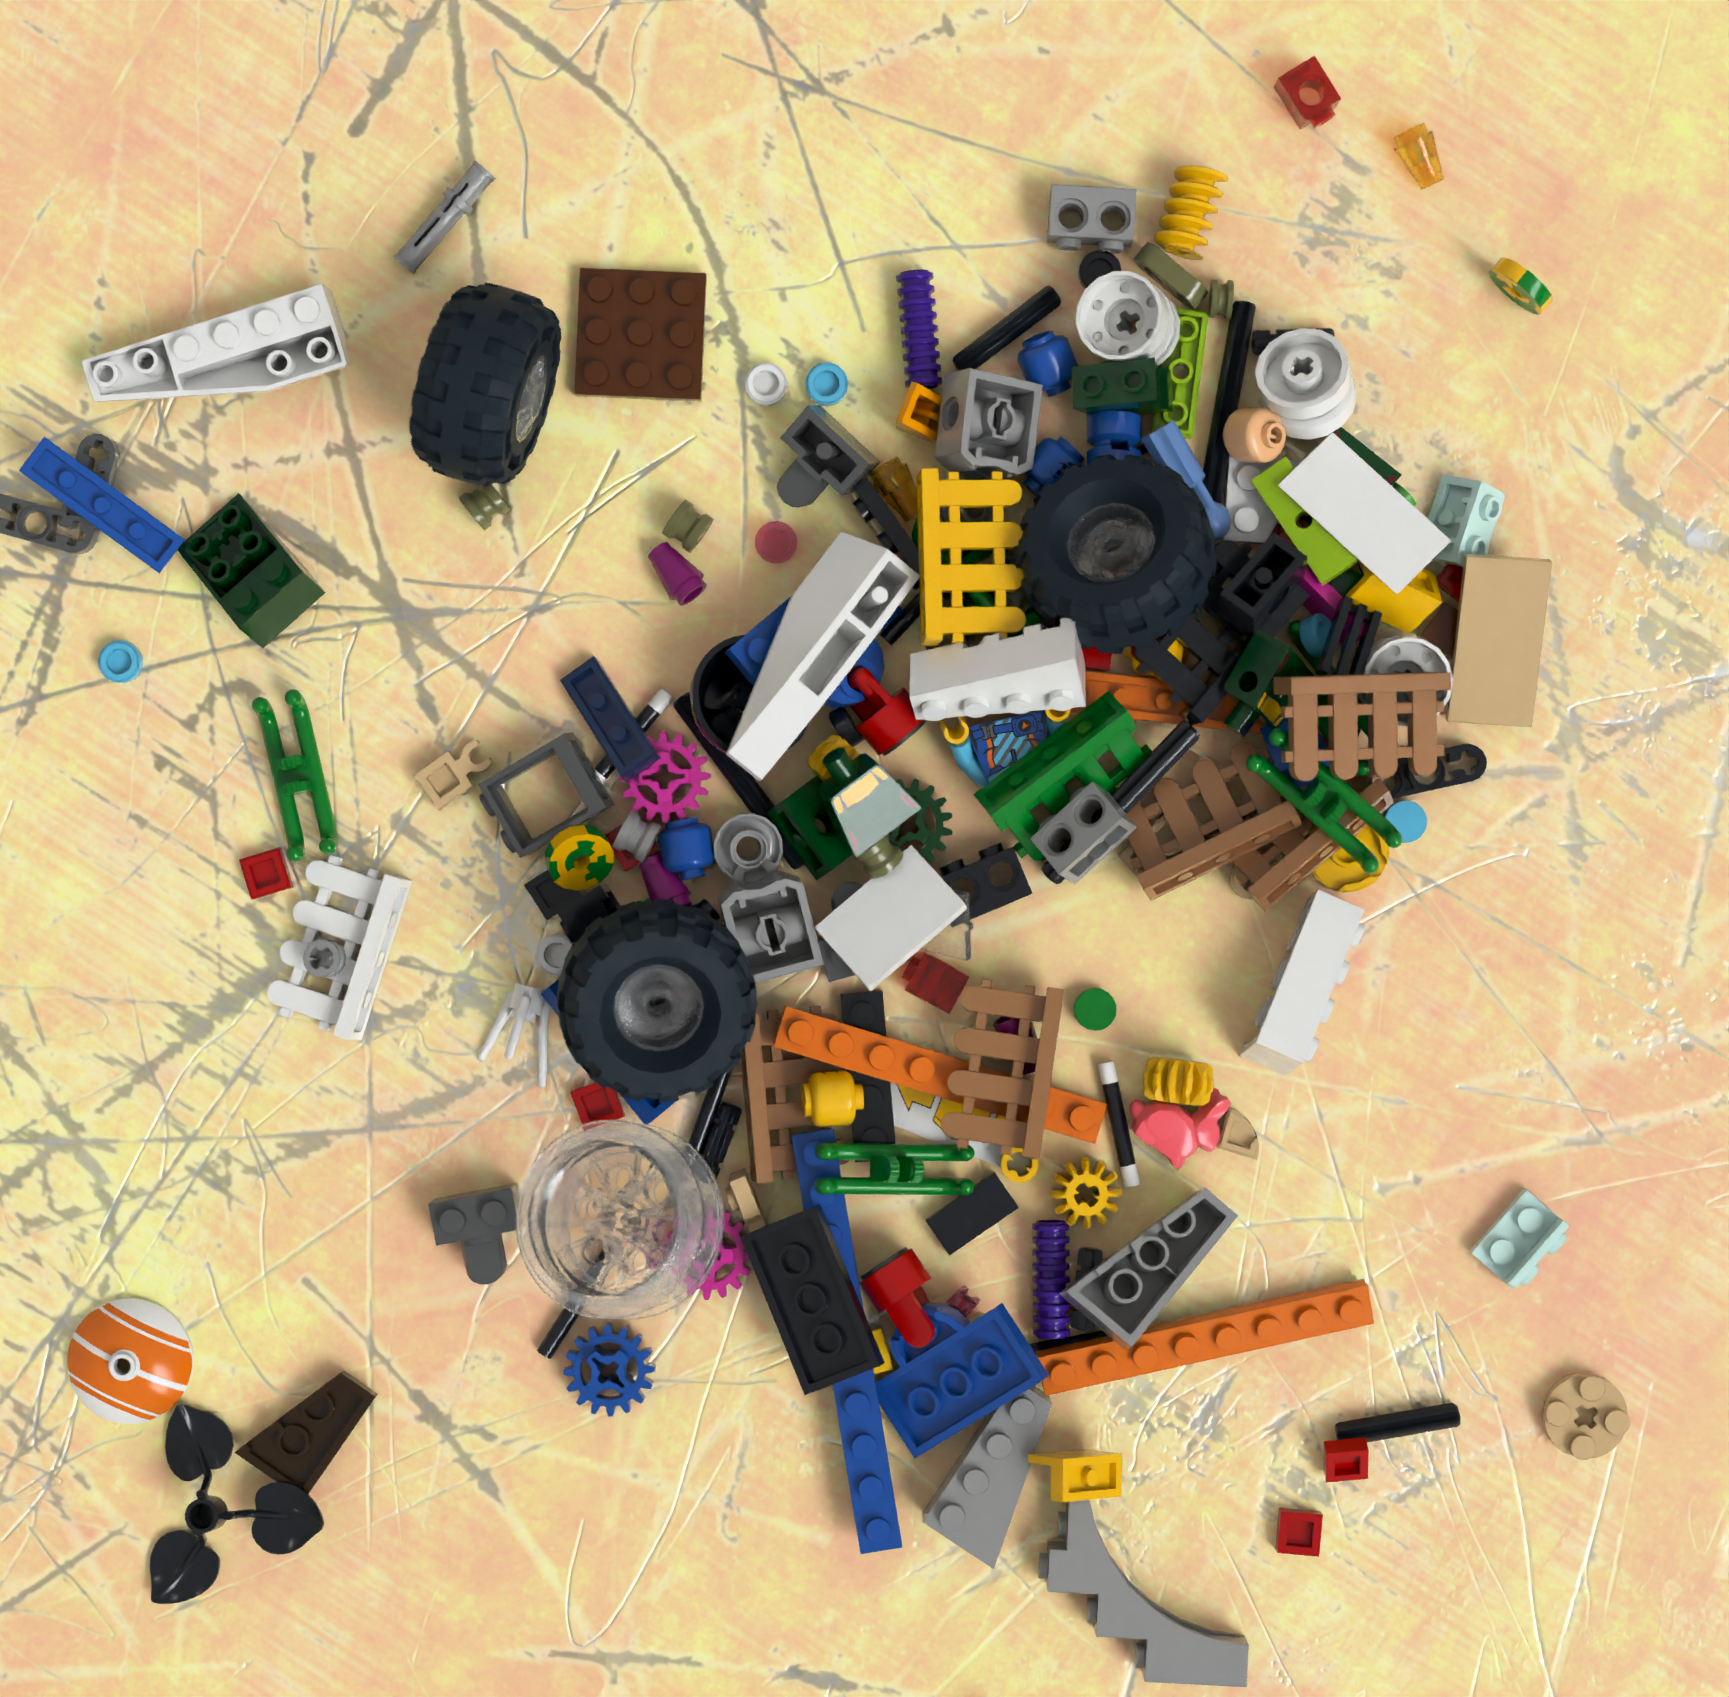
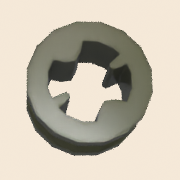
M1211 280L1209 318H1215L1217 314H1223L1225 319L1231 318L1234 296L1233 280H1227V283L1223 285L1219 284L1217 280Z

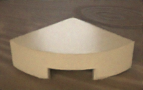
M1229 1107L1223 1119L1220 1138L1216 1148L1257 1160L1259 1143L1253 1126L1244 1115Z

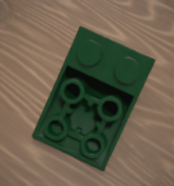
M239 493L178 548V552L237 627L262 648L269 644L326 593L304 565Z

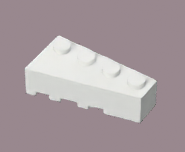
M1062 618L1060 619V626L1043 630L1041 624L1024 627V635L1003 639L998 633L983 637V640L977 646L968 647L961 642L910 654L909 697L916 720L939 721L944 718L958 716L979 718L988 714H1025L1029 711L1051 709L1066 711L1076 707H1086L1085 661L1075 621Z
M1319 889L1308 898L1286 951L1291 952L1289 959L1284 958L1271 982V989L1276 990L1273 997L1268 996L1254 1020V1024L1260 1030L1257 1037L1249 1043H1244L1239 1054L1240 1057L1283 1076L1292 1072L1303 1064L1304 1061L1310 1062L1319 1044V1039L1314 1037L1319 1022L1323 1024L1327 1022L1335 1004V1001L1329 997L1334 985L1340 986L1349 970L1350 962L1345 961L1350 946L1355 948L1363 935L1365 924L1360 923L1364 909Z

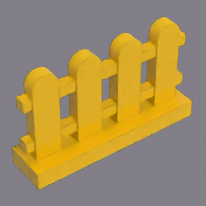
M921 468L916 477L921 646H938L943 640V635H951L952 643H963V635L999 633L1003 639H1007V634H1016L1025 626L1026 616L1024 612L1017 607H1006V592H1014L1022 586L1020 581L1025 578L1021 568H1016L1014 564H1005V550L1015 549L1019 546L1018 540L1022 538L1023 531L1017 523L1004 522L1003 509L1013 507L1020 501L1022 488L1014 480H1003L1002 472H991V480H959V472H948L947 480H939L938 468ZM940 508H948V522H940ZM960 508H991L992 522H960ZM941 550H949V565H941ZM961 550H993V564L961 565ZM942 592H950L951 607H942ZM962 592H994V607H963Z

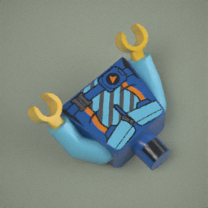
M1054 709L1041 710L969 727L964 717L958 716L960 723L955 729H947L943 720L939 724L944 737L949 741L957 766L976 785L984 787L1066 724L1071 709L1066 711Z

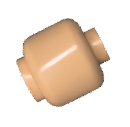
M1244 407L1235 410L1229 416L1223 429V442L1228 454L1235 460L1244 463H1266L1273 461L1280 455L1285 445L1286 430L1281 424L1280 416L1266 407Z

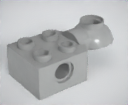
M973 368L944 374L934 458L949 472H959V480H991V472H1002L1003 479L1033 469L1043 385ZM940 508V516L943 522H948V508ZM960 508V522H992L991 508H968L967 514L964 508Z
M752 813L739 814L723 824L718 830L714 841V857L719 868L733 881L717 897L723 923L740 944L748 959L755 983L821 966L824 965L803 882L799 876L778 871L777 869L783 854L781 835L777 827L767 818ZM747 836L756 838L758 840V849L754 855L743 857L736 852V846L742 838Z

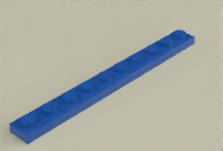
M834 1128L792 1134L803 1208L806 1210L820 1204L863 1308L845 1194L822 1195L814 1189V1183L818 1178L842 1177L839 1160H820L815 1156L814 1152L815 1147L820 1143H836ZM871 1369L833 1384L861 1554L902 1548L874 1370Z

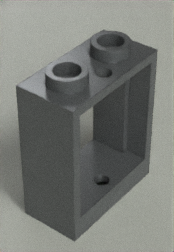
M573 732L562 734L478 784L482 791L479 798L483 807L490 816L496 815L504 829L500 832L503 842L512 853L517 852L520 858L546 846L559 832L571 826L581 825L614 806L612 799ZM557 755L587 808L532 839L502 786L550 757Z

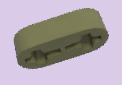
M1146 242L1133 258L1141 270L1192 310H1195L1208 294L1207 289L1195 277L1150 242Z

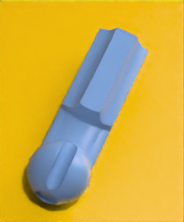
M1173 420L1143 437L1141 440L1155 464L1170 467L1182 476L1184 482L1190 488L1193 487L1206 510L1215 541L1224 537L1230 530L1231 518L1229 511L1221 503L1213 501L1203 483L1205 474L1175 421Z

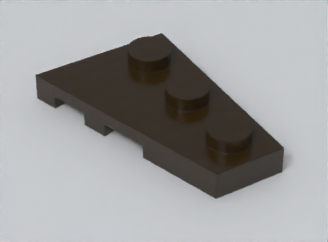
M343 1370L240 1447L235 1453L276 1482L294 1484L309 1494L378 1394Z

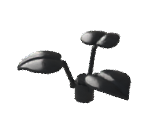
M186 1404L177 1405L169 1420L165 1441L166 1458L170 1469L181 1480L192 1481L202 1474L204 1479L200 1490L196 1493L198 1499L191 1502L185 1512V1521L192 1530V1533L185 1530L167 1533L156 1542L150 1557L151 1601L158 1604L187 1601L204 1593L213 1585L219 1574L220 1558L214 1550L204 1547L207 1541L205 1533L220 1528L226 1520L255 1518L252 1524V1535L255 1542L264 1551L276 1555L291 1553L301 1548L313 1536L319 1533L324 1526L322 1513L313 1498L300 1487L287 1482H274L261 1487L255 1497L256 1510L228 1511L226 1503L221 1498L208 1496L207 1492L212 1481L211 1470L222 1468L230 1460L234 1447L233 1436L228 1425L214 1414Z

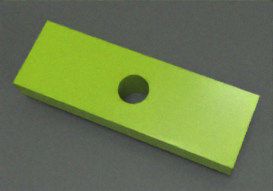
M1176 308L1180 319L1179 340L1172 354L1159 365V367H1168L1171 370L1173 412L1154 413L1152 415L1150 433L1174 420L1185 439H1192L1209 312ZM1176 366L1184 367L1187 371V377L1185 379L1176 378L1173 375V368Z
M1285 456L1250 481L1297 550L1308 557V566L1322 586H1324L1358 563V560L1278 486L1294 470V467ZM1303 516L1312 518V523L1307 528L1297 526L1298 520Z

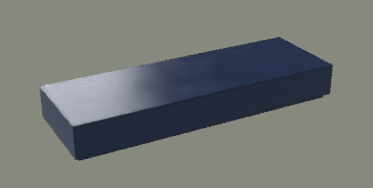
M593 656L560 680L624 781L628 782L661 759L596 657Z

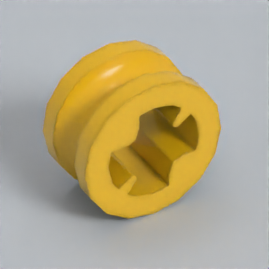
M1012 1147L1011 1155L1015 1152H1021L1023 1155V1149ZM1002 1154L1000 1166L1004 1176L1010 1181L1024 1183L1035 1176L1038 1170V1160L1031 1159V1166H1025L1027 1172L1018 1175L1015 1168L1008 1169L1007 1167L1008 1159L1013 1161V1157Z

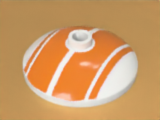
M121 1298L99 1306L81 1321L73 1333L69 1344L67 1369L75 1393L89 1410L115 1423L139 1424L162 1416L180 1401L192 1378L194 1352L191 1339L184 1325L167 1308L143 1298ZM120 1358L129 1361L131 1366L129 1372H122L118 1368V1360Z

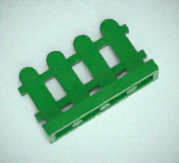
M1107 691L973 795L1002 832L1009 827L1019 841L1013 848L1021 858L1029 854L1033 860L1041 861L1046 858L1030 839L1039 831V824L1029 811L1041 802L1044 803L1051 815L1061 811L1069 803L1071 797L1063 785L1074 776L1078 778L1083 786H1088L1093 781L1111 795L1117 789L1115 786L1126 779L1152 750L1147 744L1141 748L1138 746L1130 734L1137 729L1134 725V720L1118 700ZM1110 750L1119 765L1106 774L1097 759Z

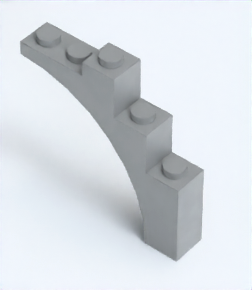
M1090 1500L1066 1502V1512H1058L1057 1537L1065 1538V1540L1048 1541L1047 1553H1039L1038 1578L1046 1579L1047 1592L1095 1594V1598L1088 1597L1087 1623L1094 1624L1096 1637L1143 1639V1642H1136L1135 1668H1142L1145 1682L1247 1687L1249 1644L1245 1635L1210 1630L1180 1619L1152 1602L1128 1580L1109 1554L1096 1527Z

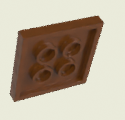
M580 268L575 396L702 402L706 273Z

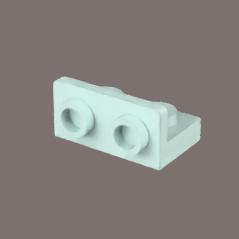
M1442 474L1428 520L1442 531L1451 542L1432 560L1463 568L1465 554L1487 555L1497 519L1502 511L1505 494L1482 481Z
M1523 1188L1469 1252L1503 1282L1515 1289L1519 1284L1522 1286L1527 1285L1539 1271V1267L1536 1264L1547 1252L1553 1254L1562 1246L1567 1238L1564 1232L1569 1228V1225L1555 1215L1527 1189Z

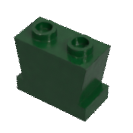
M1155 357L1071 367L1073 409L1086 413L1087 417L1096 412L1109 410L1128 411L1138 415L1173 412L1171 370L1168 367L1158 368Z

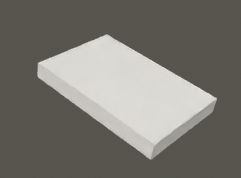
M910 845L903 851L902 860L891 872L880 878H871L814 928L865 987L872 991L968 908L927 861Z

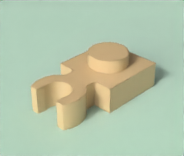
M479 740L468 742L462 749L461 757L457 760L450 751H447L414 775L438 810L443 809L474 786L468 777L470 773L484 772L493 765L494 761L492 758H487L481 764H476L472 761L471 753L481 745Z
M743 1168L731 1173L729 1176L731 1186L725 1188V1192L733 1212L741 1210L750 1232L768 1225L746 1169Z

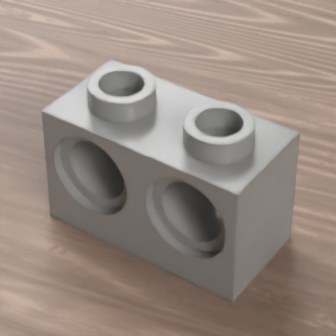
M1052 184L1049 197L1047 243H1056V249L1065 251L1081 250V245H1098V251L1122 253L1123 247H1131L1134 240L1137 189ZM1064 210H1074L1081 216L1082 223L1076 228L1069 229L1060 223L1058 215ZM1107 212H1115L1122 217L1124 226L1117 231L1107 230L1101 223V216Z
M1092 781L1088 786H1083L1075 791L1070 797L1069 803L1061 811L1046 818L1040 824L1039 831L1030 839L1060 876L1076 884L1127 838L1137 826L1110 793ZM1102 808L1103 811L1100 819L1092 824L1091 819L1094 812ZM1071 836L1070 846L1061 852L1062 842Z

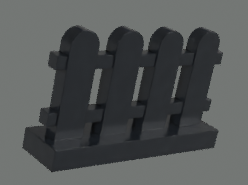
M1228 540L1215 545L1217 566L1220 569L1215 574V577L1211 578V583L1207 585L1209 594L1197 613L1190 612L1186 617L1187 624L1172 637L1165 633L1159 641L1154 639L1156 646L1141 651L1136 650L1135 646L1131 647L1133 657L1140 663L1135 670L1142 676H1145L1148 672L1152 673L1172 692L1167 699L1174 705H1178L1180 701L1184 702L1186 706L1179 715L1191 725L1203 723L1227 695L1224 691V684L1251 640L1218 615L1220 593L1224 590L1221 585L1228 577L1233 579L1251 559L1248 553L1252 548L1245 542L1241 543L1239 547L1234 542ZM1298 585L1260 630L1275 638L1310 595ZM1202 608L1225 628L1218 638H1215L1194 618ZM1235 637L1239 643L1230 651L1226 646ZM1175 640L1199 660L1191 670L1167 650ZM1209 669L1213 674L1204 684L1200 677Z

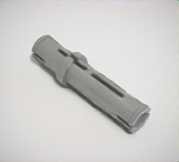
M477 161L472 163L473 165L452 189L446 188L442 193L445 196L444 199L419 226L399 252L393 256L413 275L464 214L470 215L473 211L471 208L472 204L489 184L496 179Z

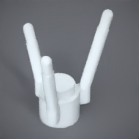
M515 983L513 992H507L504 1005L478 1054V1060L484 1061L510 1012V1017H514L515 1021L505 1052L507 1059H511L514 1055L524 1020L535 1023L536 1016L539 1015L538 1086L544 1088L546 1086L548 1017L551 1007L541 995L544 990Z

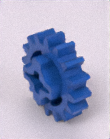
M611 1322L606 1323L603 1333H599L595 1326L588 1329L590 1339L586 1340L584 1337L578 1336L574 1342L580 1350H568L566 1358L574 1362V1365L567 1366L563 1370V1375L574 1377V1380L567 1386L568 1392L580 1391L581 1394L576 1402L579 1406L587 1400L592 1402V1414H596L600 1406L606 1407L608 1417H612L616 1406L619 1405L625 1413H628L631 1410V1399L638 1403H642L645 1399L640 1388L651 1389L654 1381L645 1376L656 1370V1364L646 1362L645 1360L652 1354L653 1350L651 1347L641 1349L638 1346L643 1337L640 1333L632 1339L627 1336L628 1326L625 1324L619 1333L613 1332ZM613 1342L621 1346L618 1349L604 1350L598 1344ZM633 1356L638 1368L636 1381L628 1372V1362ZM584 1358L586 1363L591 1366V1378L587 1383L582 1373ZM613 1361L617 1363V1376L614 1374H610L607 1377L602 1375L603 1363L606 1365L611 1364ZM615 1389L621 1395L604 1396L599 1393L602 1390Z

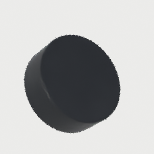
M1093 251L1087 254L1080 264L1078 272L1080 283L1086 289L1098 277L1113 271H1121V265L1112 253L1108 251Z
M837 707L829 712L828 717L836 732L849 745L854 747L864 741V738L855 728L856 723L844 707Z

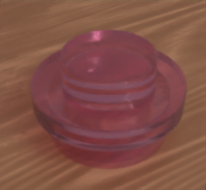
M772 521L763 525L757 532L755 547L762 559L769 563L779 564L789 560L794 555L797 548V537L794 530L786 523Z

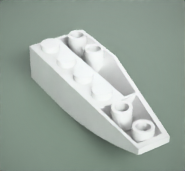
M323 284L81 361L94 402L269 392L349 366L345 332L332 291Z
M841 531L790 597L726 755L758 781H761L851 670L914 586L920 575L887 548Z

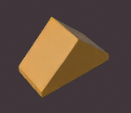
M911 382L896 419V429L936 444L942 396L919 383Z

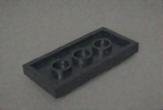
M820 1204L740 1236L804 1395L864 1373L885 1363Z

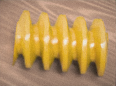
M1180 166L1174 171V177L1178 182L1171 184L1169 187V193L1173 198L1166 200L1164 203V209L1168 214L1161 216L1159 219V226L1163 231L1155 233L1154 242L1175 256L1189 260H1202L1203 256L1195 252L1194 247L1208 246L1209 241L1200 236L1199 231L1213 230L1214 226L1204 219V215L1218 214L1219 211L1217 207L1209 203V199L1223 198L1224 195L1221 190L1214 187V183L1228 182L1229 178L1220 171L1204 166Z

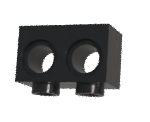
M1000 842L978 851L981 859L965 866L963 859H959L939 868L942 874L940 877L949 887L959 878L970 880L974 886L973 897L969 901L964 902L968 909L952 921L954 926L1033 894L1013 847L1004 849ZM997 862L1009 864L1013 871L1010 883L1002 887L995 886L989 879V870Z

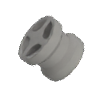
M631 811L624 821L612 848L618 851L627 850L633 853L635 860L643 863L662 826L655 822L648 824L641 820L638 813Z

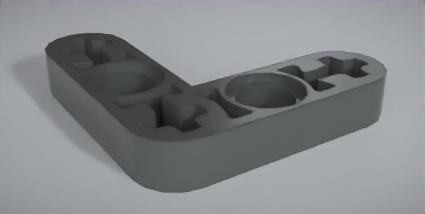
M102 434L89 435L81 441L75 459L93 471L95 458L89 455V451L91 448L97 449L100 443H103V449L109 452L107 460H99L96 471L104 474L103 480L112 486L120 460L118 445L112 439ZM0 494V508L17 514L15 522L0 518L1 534L73 554H84L94 548L100 530L65 504L62 505L61 510ZM20 505L21 508L17 513V506ZM33 512H42L47 519V527L39 535H31L25 526L27 517ZM58 516L62 517L59 523L57 522ZM14 523H15V530L12 531V530H11V527H12V526L14 525ZM57 523L69 529H76L78 523H81V531L87 533L85 541L78 540L75 546H72V538L58 533L55 534ZM55 534L56 541L52 542L51 539Z

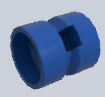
M1121 410L1100 411L1087 417V443L1093 446V448L1087 451V464L1093 463V457L1107 454L1114 455L1115 460H1124L1127 454L1141 457V451L1135 448V446L1140 444L1142 439V417L1136 413Z

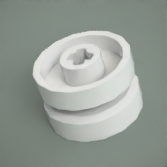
M1297 329L1285 332L1271 341L1260 354L1255 370L1258 389L1264 407L1269 408L1280 416L1281 424L1284 426L1287 436L1306 440L1327 436L1342 427L1353 413L1357 399L1354 379L1346 349L1336 337L1318 329Z

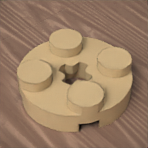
M1583 1373L1569 1374L1555 1382L1546 1393L1542 1416L1543 1429L1549 1440L1558 1449L1577 1459L1588 1460L1609 1453L1621 1442L1624 1433L1629 1429L1630 1419L1628 1417L1626 1401L1621 1392L1603 1377ZM1579 1406H1583L1587 1410L1594 1407L1595 1413L1592 1416L1593 1422L1587 1426L1584 1423L1576 1425L1574 1420L1579 1416L1576 1411Z

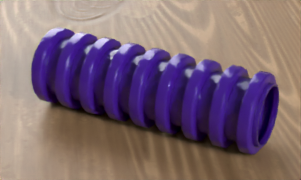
M909 270L901 272L896 276V282L901 283V287L897 289V294L902 296V301L898 302L899 309L903 310V314L899 315L900 322L904 323V327L900 329L901 335L905 336V340L902 341V348L906 349L907 352L903 354V361L908 364L904 368V374L909 376V379L905 381L906 388L910 387L911 382L919 383L928 389L937 388L942 384V378L938 377L937 372L941 371V365L936 362V359L940 358V352L935 350V346L939 345V339L934 337V333L938 332V326L933 324V320L937 319V313L932 311V307L936 305V300L931 298L935 288L933 285H930V281L934 279L933 272H929V270Z
M1038 1220L1032 1224V1230L1036 1231V1236L1032 1237V1243L1036 1244V1249L1032 1250V1256L1036 1257V1262L1032 1263V1268L1037 1270V1275L1032 1277L1033 1283L1037 1284V1288L1033 1289V1296L1037 1297V1301L1033 1302V1309L1037 1310V1314L1033 1315V1322L1037 1323V1327L1033 1329V1335L1040 1339H1063L1070 1335V1329L1066 1328V1323L1070 1322V1315L1066 1314V1310L1070 1309V1303L1058 1294L1066 1288V1283L1070 1282V1276L1066 1275V1270L1070 1269V1263L1066 1262V1257L1070 1256V1250L1066 1249V1244L1070 1243V1238L1065 1236V1231L1070 1229V1225L1063 1220Z

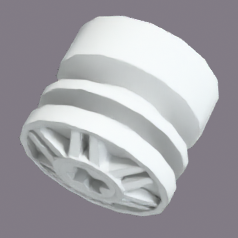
M1113 271L1098 277L1084 290L1076 312V326L1080 339L1091 352L1107 363L1155 357L1156 363L1159 366L1172 354L1179 340L1180 319L1174 303L1148 279L1131 271ZM1136 319L1138 320L1135 324L1137 331L1132 334L1130 333L1132 330L1130 322Z
M1396 635L1373 642L1363 674H1385L1392 672L1451 673V690H1436V701H1444L1445 707L1451 697L1453 676L1449 661L1439 648L1424 639ZM1407 691L1397 692V703L1407 702ZM1357 693L1359 700L1363 704H1368V693ZM1397 714V725L1407 726V714Z

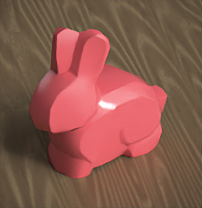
M1213 1088V1092H1211L1209 1103L1203 1106L1199 1105L1198 1110L1190 1113L1178 1103L1157 1100L1145 1103L1141 1099H1134L1130 1104V1114L1134 1118L1130 1128L1146 1144L1152 1145L1168 1157L1171 1164L1179 1170L1186 1158L1193 1155L1198 1147L1206 1152H1212L1216 1149L1220 1138L1218 1120L1226 1113L1231 1102L1227 1096L1221 1095L1216 1088Z

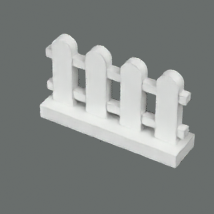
M330 855L328 862L315 860L309 863L306 868L307 880L311 884L319 886L315 902L302 900L294 906V920L307 928L302 942L289 940L281 946L280 957L282 961L294 968L290 981L276 980L269 985L267 996L271 1003L281 1007L279 1012L281 1016L292 1018L295 1011L320 1020L319 1029L331 1031L332 1026L336 1025L333 1033L334 1036L346 1040H362L412 880L390 874H384L383 880H380L382 871L369 868L367 875L341 867L343 858ZM332 891L359 900L354 915L328 906ZM371 904H373L374 908L370 920H367ZM319 931L346 940L343 948L346 955L345 966L339 974L329 977V979L333 980L329 995L302 986L307 972L303 962L304 951L310 943L317 940ZM358 945H361L358 958L355 960L354 957ZM319 950L316 957L321 958V960L316 961L319 967H330L333 963V959H329L330 956H333L332 952ZM345 985H349L345 998L342 1000Z

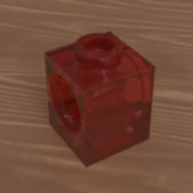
M1315 55L1280 76L1274 85V89L1300 130L1309 124H1312L1313 128L1316 129L1336 115L1333 109L1337 107L1341 97ZM1303 88L1314 89L1319 94L1320 103L1316 105L1303 103L1299 97V90Z
M924 951L920 959L912 956L901 978L908 981L904 988L905 991L950 1014L969 979V975Z

